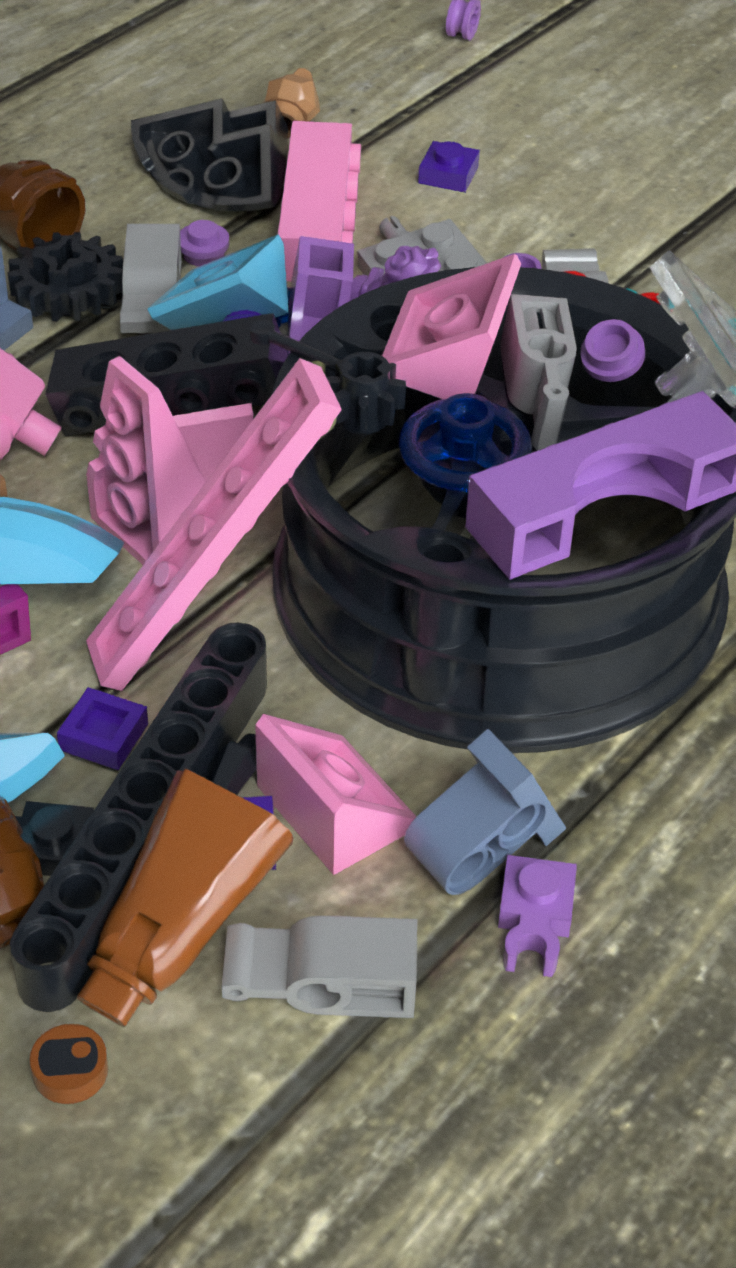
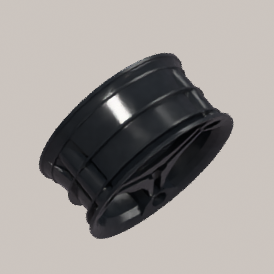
M475 267L417 275L366 292L341 305L322 318L305 333L299 342L340 360L356 352H373L382 356L408 291ZM520 267L511 294L567 298L577 350L568 385L569 396L557 444L700 391H704L736 423V365L715 341L694 324L657 302L616 285L566 272ZM508 301L470 409L406 386L405 408L394 410L393 425H386L376 433L357 434L345 429L341 423H337L308 452L295 469L292 478H289V481L283 485L282 507L284 525L274 553L272 567L273 598L280 624L299 659L318 681L360 713L389 728L444 746L469 750L467 746L489 729L511 753H540L576 748L630 731L671 707L700 679L719 648L727 621L729 589L725 564L732 545L734 519L736 518V492L688 511L677 508L682 515L685 528L662 544L637 556L611 565L584 571L521 575L509 580L472 535L470 539L461 536L466 527L470 475L537 451L531 444L534 428L533 415L517 409L510 402L507 395L500 342L509 305ZM537 312L539 329H542L541 313ZM611 319L621 320L628 323L641 335L645 346L644 362L636 373L626 379L615 382L595 379L587 373L582 364V344L589 330L596 324ZM290 352L280 368L272 394L299 358L311 363L312 361ZM326 368L325 376H335V371ZM416 443V470L425 489L442 506L432 528L399 526L373 532L346 512L331 496L327 488L346 473L368 460ZM588 504V505H586L585 507H583V508H582L581 510H579L575 515H577V514H578L579 512H581L583 509H585L586 507H588L590 504Z

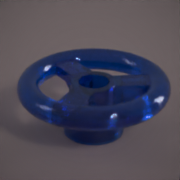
M461 393L447 399L429 403L413 413L403 425L399 438V447L406 465L424 481L443 489L468 492L470 475L481 471L464 472L451 470L439 466L433 461L453 457L462 461L473 460L488 469L530 454L532 442L526 426L514 413L501 405L490 402L480 395ZM440 421V430L427 441L419 442L422 432L431 424ZM494 425L501 428L511 440L512 450L509 456L500 452L492 440Z

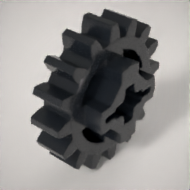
M55 232L52 235V241L48 242L36 237L33 239L34 248L30 249L20 246L17 248L18 258H12L8 261L9 272L7 274L10 295L16 296V303L23 307L30 306L32 316L34 317L50 312L52 321L57 322L61 317H72L74 321L81 320V312L88 310L97 316L101 314V303L114 306L117 303L116 294L123 293V257L116 255L115 245L102 246L101 237L94 236L85 241L82 240L81 232H75L73 235H61L59 232Z

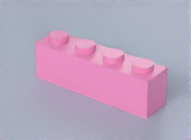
M292 122L278 234L284 243L286 281H291L300 236L353 243L361 144L352 143V123Z

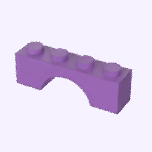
M300 236L290 284L288 337L300 341L305 333L322 318L350 301L354 265L353 243Z
M700 391L558 444L550 445L498 466L490 467L469 477L466 529L510 580L569 557L575 514L596 500L617 495H640L655 498L683 511H688L736 492V423L704 391Z

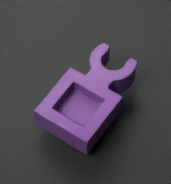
M507 855L498 928L510 930L505 939L503 965L506 971H515L517 955L525 950H532L538 952L544 959L543 976L552 977L554 975L560 950L557 936L569 938L577 864Z

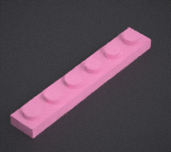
M299 358L88 637L86 642L100 686L123 691L137 671L148 662L151 653L173 625L181 620L187 607L208 580L217 574L223 561L244 534L253 528L258 516L276 493L289 481V478H292L295 469L319 438L331 428L334 419L341 412L342 408L320 366Z

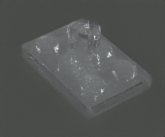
M668 250L649 268L663 288V291L656 296L657 300L679 325L686 324L689 328L682 335V338L690 351L668 372L665 371L655 379V384L662 395L667 396L670 394L672 396L668 402L704 391L711 399L716 394H719L730 406L735 408L736 310Z

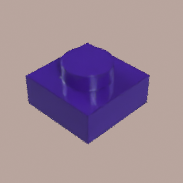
M432 141L419 166L418 184L466 193L479 167L480 150L463 147L457 142Z
M87 687L58 730V744L63 752L119 770L148 725L147 706Z

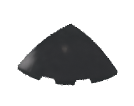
M223 98L131 120L132 139L141 163L146 171H149L159 183L160 187L172 196L188 204L191 203L217 211H254L272 208L277 204L284 186L287 167L288 126L276 100L229 111Z

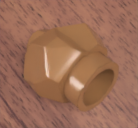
M298 68L293 74L269 81L264 103L276 100L288 126V138H290L293 121L310 122L320 112L319 98L313 76L310 71Z

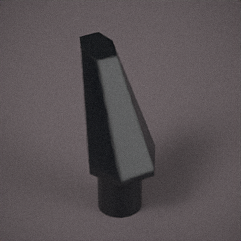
M248 733L238 743L231 740L217 754L209 781L238 795L257 769L256 734Z

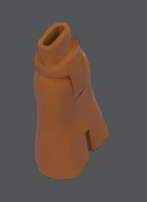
M188 769L177 771L154 817L134 868L104 924L96 955H93L88 962V966L93 973L77 995V999L119 1026L126 1027L141 1002L148 1005L153 1004L157 998V993L154 989L159 991L165 990L173 985L190 968L224 921L255 889L293 844L294 838L291 831L271 812Z

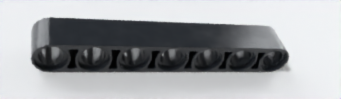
M236 622L220 626L210 634L15 929L10 940V949L18 994L24 1004L33 1010L42 1012L60 1011L77 999V995L93 973L88 966V962L93 955H96L104 924L134 868L154 817L177 771L188 769L209 780L217 754L231 740L234 742L238 740L264 698L267 690L265 636L258 628L250 624ZM54 962L48 965H41L43 963Z

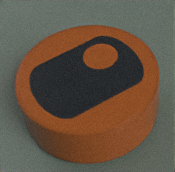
M63 1024L49 1029L37 1039L30 1053V1066L35 1087L41 1095L56 1103L74 1104L89 1099L102 1088L108 1075V1060L104 1041L98 1033L84 1025Z

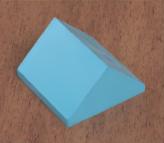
M275 235L191 270L147 308L152 319L170 330L221 322L230 313L240 310L255 311L262 315L274 313L275 318L289 313L284 243L280 235Z

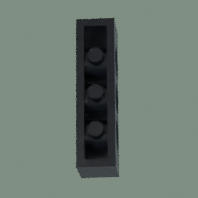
M274 313L56 349L45 395L59 425L62 427L64 436L92 433L105 426L106 419L100 408L108 363L118 356L122 357L159 388L172 416L251 403L252 407L265 405L272 395L278 373L288 354L286 349L272 343L266 345L253 343L250 339V325L256 320H269L274 323L275 331L280 333Z

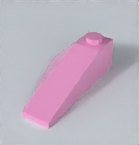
M118 356L108 363L100 403L106 424L95 430L93 443L100 451L99 457L88 463L86 473L91 519L102 529L123 541L122 547L144 565L206 481L159 388L122 357Z

